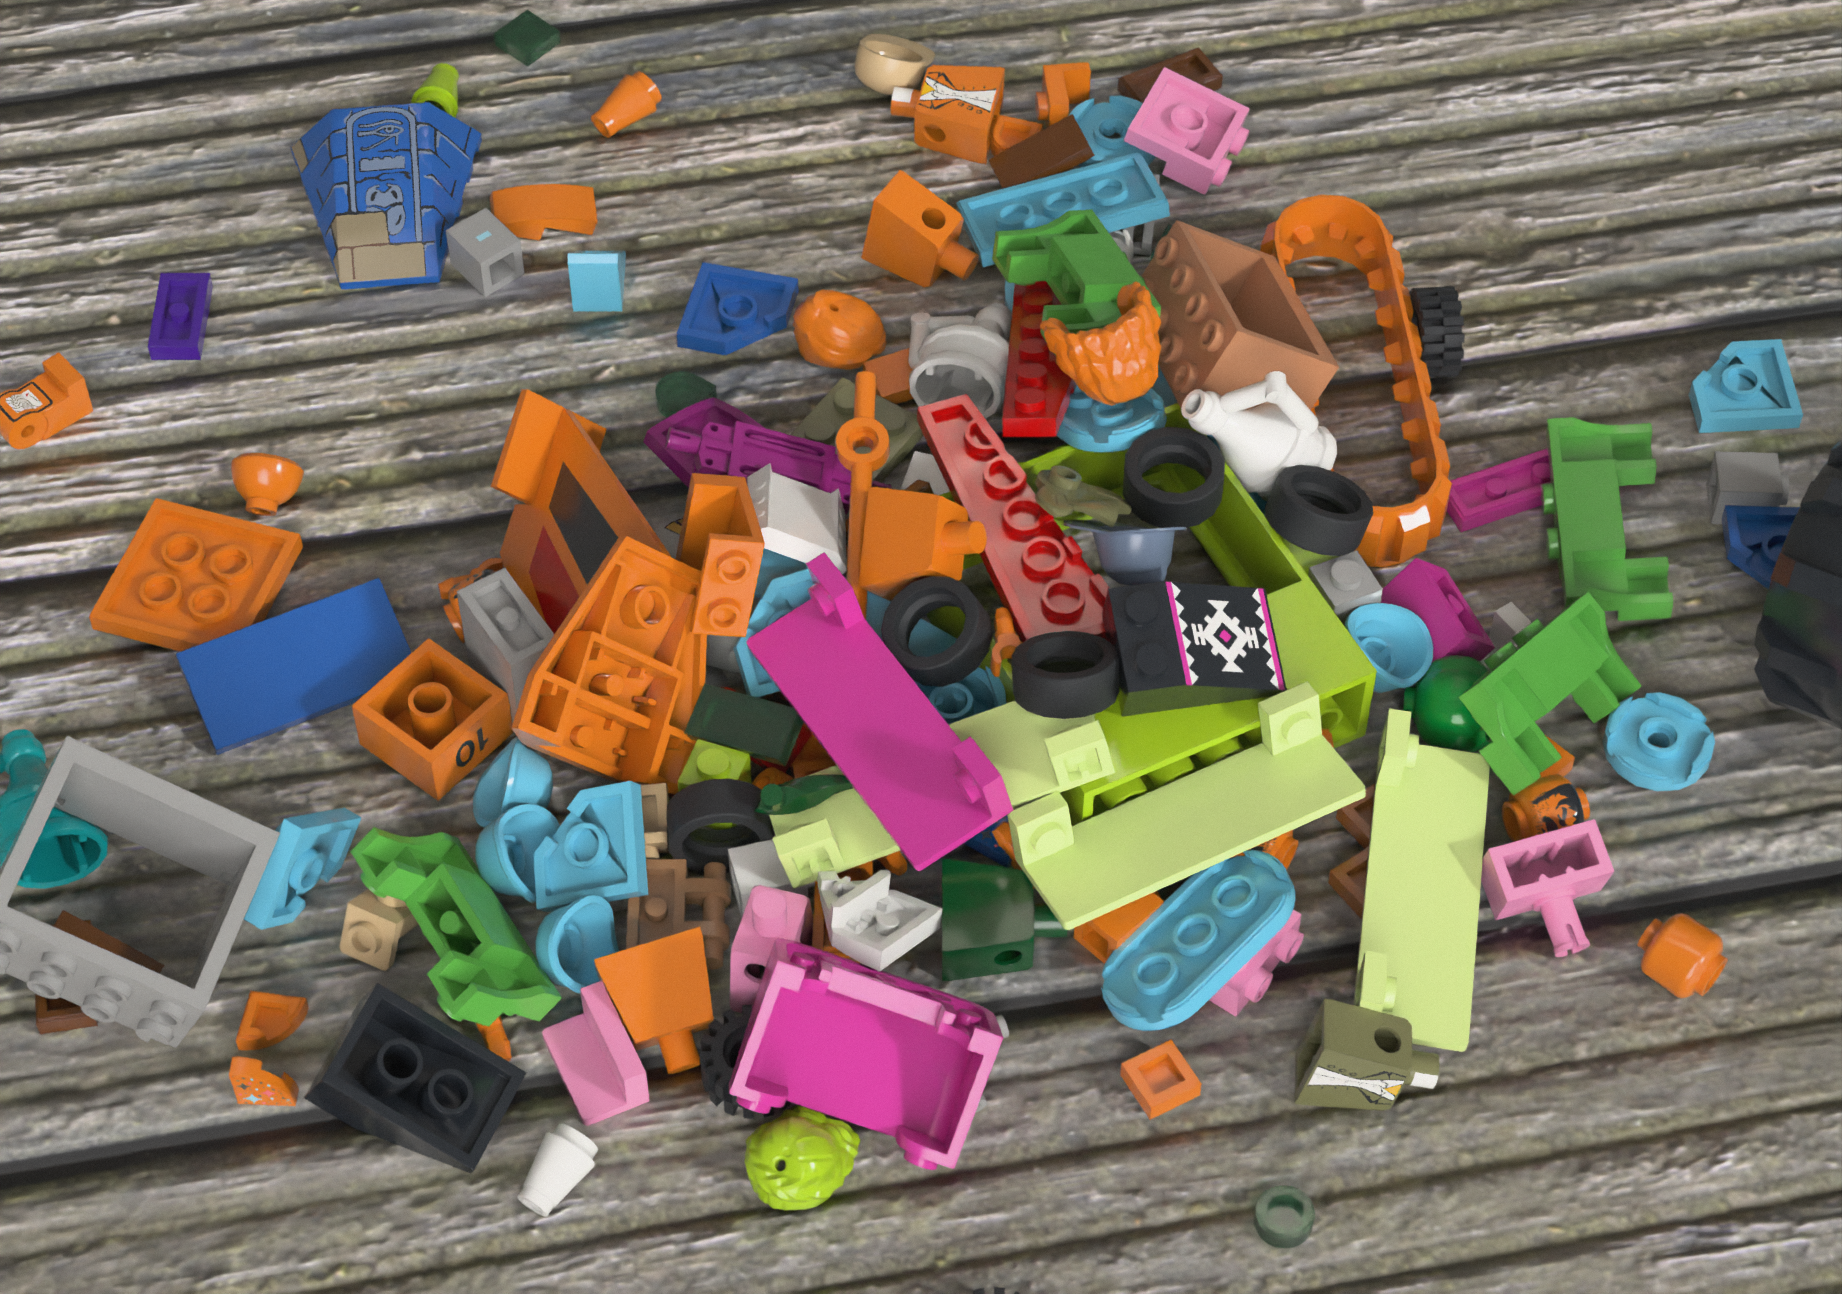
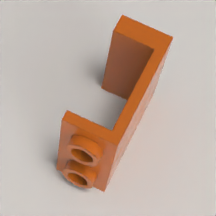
M692 473L675 559L701 571L690 627L692 634L746 637L765 542L745 477Z

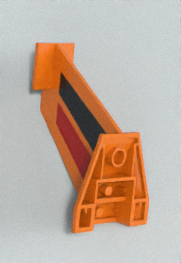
M521 389L491 487L526 504H515L500 550V556L503 560L504 568L513 577L554 633V636L527 676L511 729L523 745L607 780L618 783L633 781L640 785L666 783L669 797H673L678 792V780L697 740H703L707 635L692 634L690 628L701 571L672 558L601 455L600 449L607 429L528 389Z

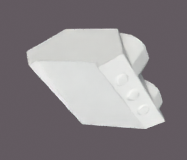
M771 463L747 477V486L764 538L765 549L804 563H808L825 552L841 574L847 571L845 511L839 488L830 494L772 472Z

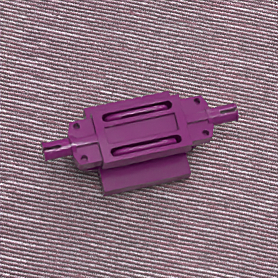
M709 421L700 435L674 429L673 427H670L668 430L665 449L694 455L692 473L745 477L747 483L748 476L771 463L772 472L830 494L839 488L845 514L849 512L851 471L846 469L839 461L837 454H835V446L736 421L733 427ZM872 480V487L892 489L891 484Z

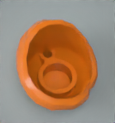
M822 289L808 296L795 310L793 316L795 339L798 344L799 353L807 362L829 368L855 369L863 366V362L868 361L872 356L881 354L886 348V331L879 315L865 301L852 295Z

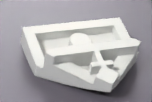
M879 870L869 879L850 881L851 878L848 876L840 879L836 871H818V889L831 945L861 964L880 972L940 929L943 908L897 890H889L891 875L889 870Z

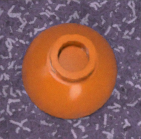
M244 453L231 461L233 483L238 493L246 501L245 510L255 515L275 516L278 506L290 500L302 483L303 469L298 463L281 456L265 453Z

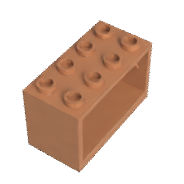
M1178 220L1175 221L1167 236L1160 239L1155 248L1154 257L1145 269L1142 277L1148 289L1161 305V325L1158 330L1161 351L1158 365L1180 408H1182L1186 396L1193 390L1212 391L1223 396L1228 392L1265 380L1266 374L1279 371L1286 375L1287 384L1311 410L1339 369V366L1277 259L1272 255Z

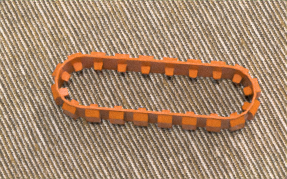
M1321 194L1300 199L1285 208L1277 221L1268 224L1260 251L1274 256L1286 277L1285 267L1295 260L1313 256L1334 257L1353 264L1366 275L1369 288L1374 289L1378 309L1375 310L1377 325H1381L1387 345L1383 349L1385 361L1391 363L1395 384L1392 385L1394 400L1400 402L1404 423L1401 424L1403 439L1409 441L1413 462L1410 463L1411 475L1413 479L1418 480L1421 493L1416 494L1414 502L1396 507L1373 506V516L1360 545L1354 551L1357 550L1367 566L1383 568L1404 563L1413 556L1426 551L1427 541L1440 536L1452 482L1448 479L1450 462L1445 441L1439 438L1441 424L1436 403L1430 399L1432 386L1427 365L1421 361L1423 348L1418 327L1412 323L1413 306L1409 290L1403 285L1405 273L1400 252L1392 247L1394 236L1384 226L1380 216L1364 203L1345 196ZM1287 277L1293 289L1295 290L1293 278ZM1319 398L1311 409L1315 416L1316 412L1314 407L1319 405Z

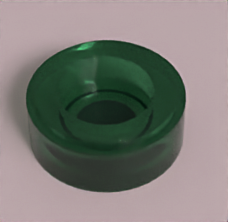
M1279 1185L1269 1188L1261 1194L1255 1207L1254 1226L1263 1241L1271 1246L1287 1249L1301 1245L1311 1235L1315 1220V1208L1306 1193L1296 1187Z

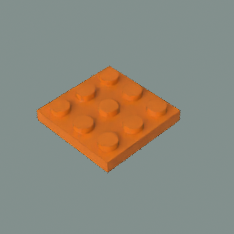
M156 498L89 615L92 628L181 652L265 620L303 548L301 536L298 533Z

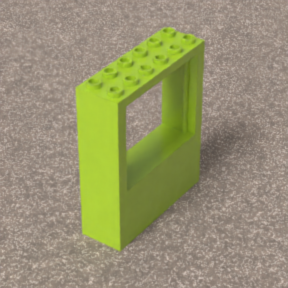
M1178 403L1165 407V427L1188 428L1196 431L1190 426L1188 419L1183 417ZM1064 444L1055 448L1052 452L1026 462H1018V464L1026 473V482L1035 494L1038 490L1035 480L1040 471L1051 470L1053 466H1065L1078 472L1082 477L1081 481L1083 483L1110 490L1124 499L1122 492L1125 454L1129 449L1103 453L1088 452L1077 449L1069 444ZM1225 462L1223 493L1220 505L1211 517L1199 525L1189 527V529L1229 586L1264 588L1266 590L1286 688L1288 690L1308 681L1318 693L1321 728L1329 729V732L1332 733L1334 748L1365 736L1377 670ZM1165 463L1153 466L1142 473V478L1152 487L1164 492L1183 493L1195 490L1205 483L1204 477L1195 469L1182 464ZM950 491L940 495L955 502ZM1073 511L1072 514L1064 517H1054L1062 531L1071 528L1063 525L1064 520L1093 519V517L1078 511ZM979 553L964 554L963 570L983 562ZM944 606L926 614L932 625L957 639L963 631L966 617L958 607ZM993 636L989 652L979 668L985 671L986 666L990 668L992 649L995 645ZM1003 659L998 678L1005 689L1006 703L1015 701L1012 666L1007 659ZM1117 697L1114 704L1102 712L1093 714L1095 721H1099L1105 736L1115 773L1060 792L1068 804L1071 825H1077L1262 743L1258 703L1270 697L1124 717L1121 716Z

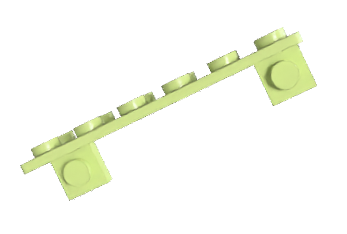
M1308 681L1259 702L1262 743L1074 826L1071 825L1068 804L1059 791L1019 807L1007 814L1015 860L1064 929H1073L1366 796L1365 785L1322 735L1319 695Z
M1012 701L948 724L962 742L971 736L1002 775L1013 809L1022 807L1056 791L1060 793L1115 773L1105 736L1099 721H1095L1093 715L1070 719L1042 717L1026 711L1016 701ZM835 765L808 776L843 775V773ZM854 788L836 793L817 806L798 813L769 815L776 837H773L774 845L793 889L817 881L818 871H836L840 873L900 851L899 847Z
M1389 708L1378 750L1353 1005L1407 1019L1412 1025V1044L1463 1052L1469 1043L1490 765L1479 753L1420 745L1419 735L1409 734L1411 712Z

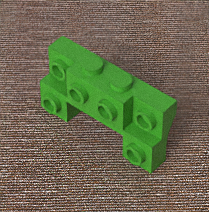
M1092 209L1070 210L1056 220L1036 228L995 232L992 259L1007 283L1028 286L1035 284L1037 281H1046L1062 305L1044 306L1042 321L1048 320L1050 317L1056 318L1064 323L1070 333H1077L1080 330L1088 331L1094 328L1101 329L1108 324L1116 322L1121 317L1117 306V296L1123 286L1136 281L1141 286H1145L1146 290H1149L1143 277L1138 275L1128 261L1126 253L1121 251ZM1149 290L1151 303L1160 317L1161 305ZM1041 329L1040 333L1045 339L1044 331Z
M1574 417L1547 419L1546 439L1551 483H1543L1541 485L1543 515H1553L1554 528H1546V549L1548 559H1557L1559 579L1562 581L1564 608L1589 591L1603 611L1617 612V621L1671 618L1673 594L1669 592L1668 556L1625 559L1626 544L1619 486L1655 484L1657 466L1656 458L1652 459L1651 451L1652 424L1605 425L1582 421Z
M1589 591L1565 607L1544 626L1537 618L1516 633L1511 639L1517 647L1509 641L1486 658L1484 662L1490 669L1473 683L1474 685L1459 696V699L1470 711L1474 720L1480 724L1491 739L1479 752L1513 796L1537 781L1541 777L1540 773L1562 758L1535 721L1549 713L1571 693L1574 701L1585 711L1592 722L1596 723L1620 706V701L1642 686L1616 652L1608 634L1605 612Z
M373 827L350 851L363 871L360 877L364 885L381 898L390 896L404 901L421 927L423 934L441 960L427 975L439 993L437 996L438 1004L451 1018L457 1021L465 1019L488 1027L502 1013L508 1016L516 1014L540 1021L562 999L548 975L540 968L537 958L490 886L483 880L477 866L459 838L443 832L419 837H406Z

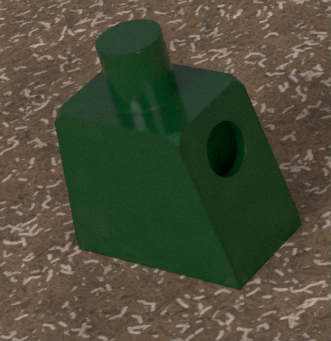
M942 859V981H954L1028 970L1033 966L1034 937L1067 938V930L1062 927L1047 904L1034 903L1033 884L1023 870Z

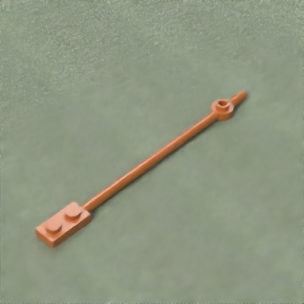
M861 371L855 375L854 418L844 423L836 436L838 459L846 469L851 471L846 580L853 587L865 620L867 614V591L858 587L868 491L869 487H872V472L881 468L888 460L890 454L888 432L882 423L875 420L876 375L869 371ZM863 446L872 449L871 452L866 454H858L855 450ZM873 861L837 873L840 879L848 876L851 878L850 881L867 880L873 876ZM815 881L812 947L846 959L851 958L831 945L820 900L818 883Z

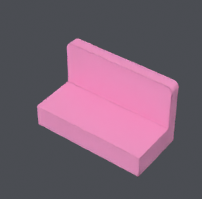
M602 980L580 989L583 1007L582 1014L546 1027L542 1031L547 1049L582 1123L586 1126L649 1102L646 1071Z

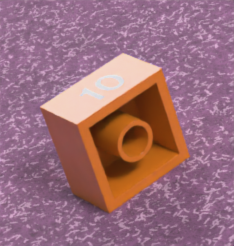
M430 638L423 642L352 705L360 745L437 801L514 733L511 729L513 723L508 693Z

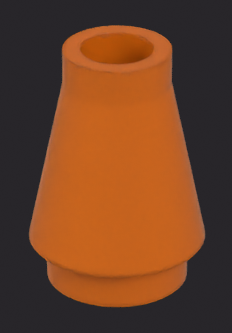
M636 71L632 76L626 74L599 110L591 116V120L603 136L610 138L616 132L656 112V105L662 100L661 93L654 82L643 72Z

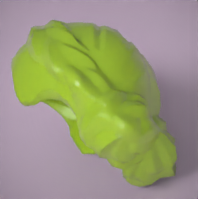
M795 1105L791 1109L783 1111L779 1118L756 1128L745 1140L746 1152L744 1163L750 1184L762 1202L768 1204L773 1209L785 1211L810 1209L824 1203L834 1190L843 1185L845 1177L853 1170L860 1138L843 1121L830 1119L824 1113L801 1105ZM784 1160L786 1167L783 1171H780L778 1164Z

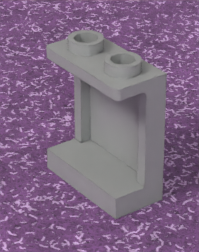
M503 568L458 590L457 597L469 667L508 693L513 723L527 676L549 644L554 633L506 568Z

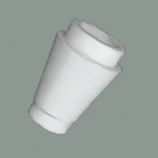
M558 1124L553 1133H545L523 1184V1189L517 1198L535 1213L547 1217L552 1208H555L595 1166L592 1159L598 1151L597 1146L576 1129L565 1124Z

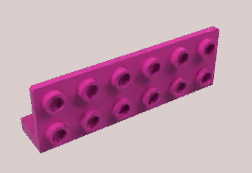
M824 552L806 563L814 583L813 586L808 588L811 599L748 638L746 643L750 652L915 870L921 871L1012 812L1013 808L1002 775L971 736L963 742L958 738L864 619L853 587Z

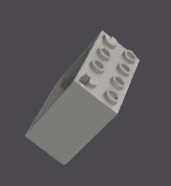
M66 736L46 772L0 868V975L6 973L27 982V987L42 997L49 999L61 997L81 1006L83 1013L92 1019L105 1023L116 1021L136 1030V1035L147 1043L152 1038L176 1048L205 1011L280 833ZM53 806L229 885V889L187 986L7 906Z

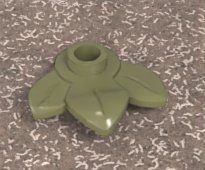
M1053 466L1051 470L1040 471L1036 477L1035 484L1038 490L1035 499L1053 517H1064L1072 514L1073 511H1078L1101 521L1109 527H1114L1118 514L1130 515L1131 506L1121 496L1102 487L1083 483L1081 475L1068 467Z

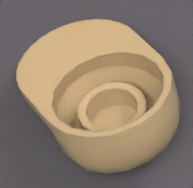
M869 34L860 40L855 60V72L859 80L867 87L878 93L892 95L895 86L916 89L921 82L925 68L934 61L935 53L926 46L911 40L885 34Z

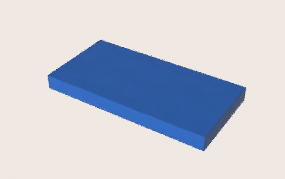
M380 578L178 652L176 653V659L215 753L219 755L355 703L412 652Z

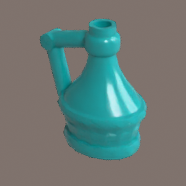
M17 729L9 732L4 736L1 743L0 774L5 771L9 775V784L6 791L0 796V868L48 771L45 765L47 758L42 743L34 737L31 731L26 729ZM53 806L17 885L25 888H51L66 885L86 877L97 869L108 854V836L100 827Z

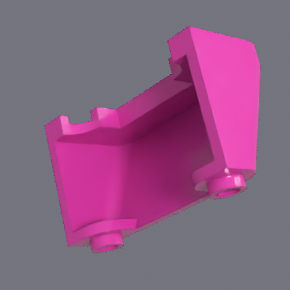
M776 939L766 964L731 1076L729 1094L737 1096L736 1102L744 1108L764 1114L769 1113L771 1107H783L785 1102L789 1101L895 1137L896 1143L905 1150L904 1159L916 1166L936 1170L938 1164L954 1169L1002 1043L1003 1034L996 1016L988 1009L974 1002L884 971L879 972L864 964L799 942Z

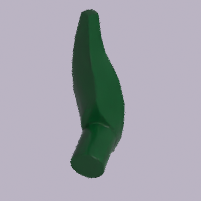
M832 774L795 778L779 785L768 784L761 790V800L754 812L766 815L798 813L817 806L836 793L852 789L853 786L844 775Z

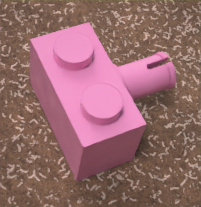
M1594 819L1488 849L1483 857L1481 882L1495 921L1531 910L1540 911L1554 947L1555 957H1564L1568 955L1567 950L1569 949L1572 954H1575L1590 946L1573 900L1577 897L1601 891L1614 873V869Z

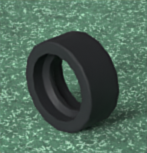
M1164 427L1148 431L1136 439L1125 454L1123 497L1131 506V511L1138 518L1156 527L1188 528L1199 525L1215 513L1222 501L1225 460L1218 446L1205 435L1196 431L1179 427ZM1165 463L1182 464L1195 469L1204 477L1205 483L1195 490L1183 493L1164 492L1152 487L1142 478V473L1153 466Z
M1310 465L1286 467L1278 475L1265 506L1267 521L1273 530L1285 540L1304 550L1330 556H1342L1354 552L1360 545L1373 516V503L1366 492L1358 485L1334 471Z
M930 576L914 581L897 593L885 611L881 627L883 643L910 677L924 686L938 687L962 681L975 671L989 652L993 634L989 614L967 585L951 577ZM944 606L958 607L963 611L966 617L964 628L953 645L944 652L930 657L916 656L912 653L908 646L911 632L922 617L930 611Z
M1049 632L1029 638L1018 645L1012 655V680L1015 701L1026 711L1048 718H1081L1102 712L1114 704L1119 695V656L1115 646L1102 637L1085 632Z
M709 779L691 784L677 792L667 805L666 820L669 853L674 859H686L687 868L690 870L704 872L706 864L719 862L726 866V873H730L728 849L770 840L774 837L769 815L754 812L761 800L762 789L749 782L735 779ZM714 823H734L740 825L725 830L699 828Z

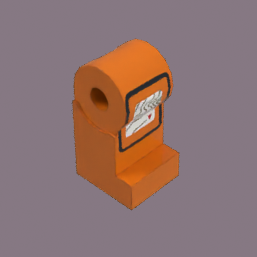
M59 352L42 362L45 372L18 389H9L0 393V435L15 449H26L41 440L44 441L93 412L84 377Z

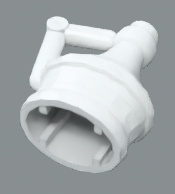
M993 303L981 309L975 318L968 315L930 317L928 313L923 312L911 316L908 362L913 370L909 375L910 393L918 406L967 394L985 419L1000 409L1005 395L1009 351L1007 339L1010 337L1012 312L1008 307L1000 303Z
M1270 372L1266 374L1265 380L1228 392L1223 396L1216 392H1204L1200 389L1190 392L1182 404L1181 412L1183 417L1188 419L1193 429L1201 434L1212 435L1216 439L1225 462L1248 493L1257 492L1264 501H1268L1278 475L1286 467L1310 465L1327 470L1332 469L1337 455L1335 438L1326 427L1318 425L1317 417L1286 382V375L1283 372Z

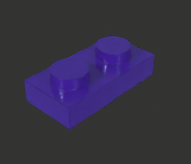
M160 273L147 346L151 360H201L213 290L210 273Z

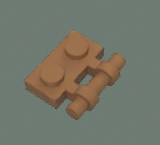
M646 859L648 895L628 898L626 949L700 926L703 934L707 969L721 968L724 963V951L730 945V928L725 924V908L731 903V885L726 881V866L719 862H711L704 866V878H687L686 859ZM686 904H699L703 908L702 921H686Z

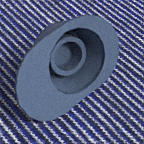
M1064 520L1063 524L1071 528L1091 531L1104 571L1119 584L1129 586L1164 581L1167 575V567H1169L1171 562L1175 531L1186 530V527L1152 529L1122 523H1115L1114 527H1109L1101 521Z

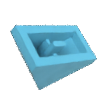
M574 251L568 253L573 311L623 310L626 251Z

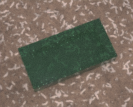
M705 683L684 733L694 741L698 739L749 753L754 758L786 766L804 722L793 707Z

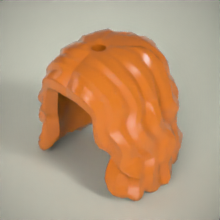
M1136 281L1123 286L1118 293L1117 306L1121 317L1116 322L1108 324L1101 329L1094 328L1088 331L1080 330L1077 333H1070L1062 321L1051 317L1040 324L1049 350L1056 354V363L1059 368L1071 377L1078 388L1088 397L1105 405L1113 406L1118 403H1126L1145 395L1158 378V361L1161 351L1158 330L1161 320L1151 303L1149 290H1146L1145 286H1141Z

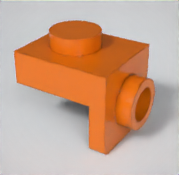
M1089 63L1043 65L1042 92L1035 93V108L1037 120H1045L1046 128L1068 116L1069 104H1079L1089 100L1091 78Z

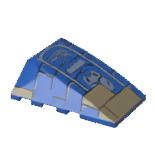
M429 102L332 109L290 147L295 165H297L306 195H308L318 228H320L323 235L325 247L341 290L440 282L449 252L446 230L454 225L456 217L460 215L465 185L470 182L474 169L475 152H479L482 142L480 132Z

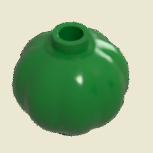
M1463 655L1442 657L1431 663L1427 672L1417 682L1416 686L1406 687L1403 710L1411 712V719H1414L1421 739L1428 746L1474 753L1489 743L1490 737L1480 724L1474 720L1470 711L1459 699V696L1474 685L1473 683L1489 670L1480 661Z

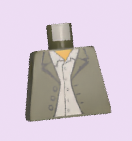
M1324 998L1295 1053V1104L1384 1111L1392 1107L1404 1085L1433 1089L1439 1075V1056L1434 1053L1412 1050V1025L1407 1019Z

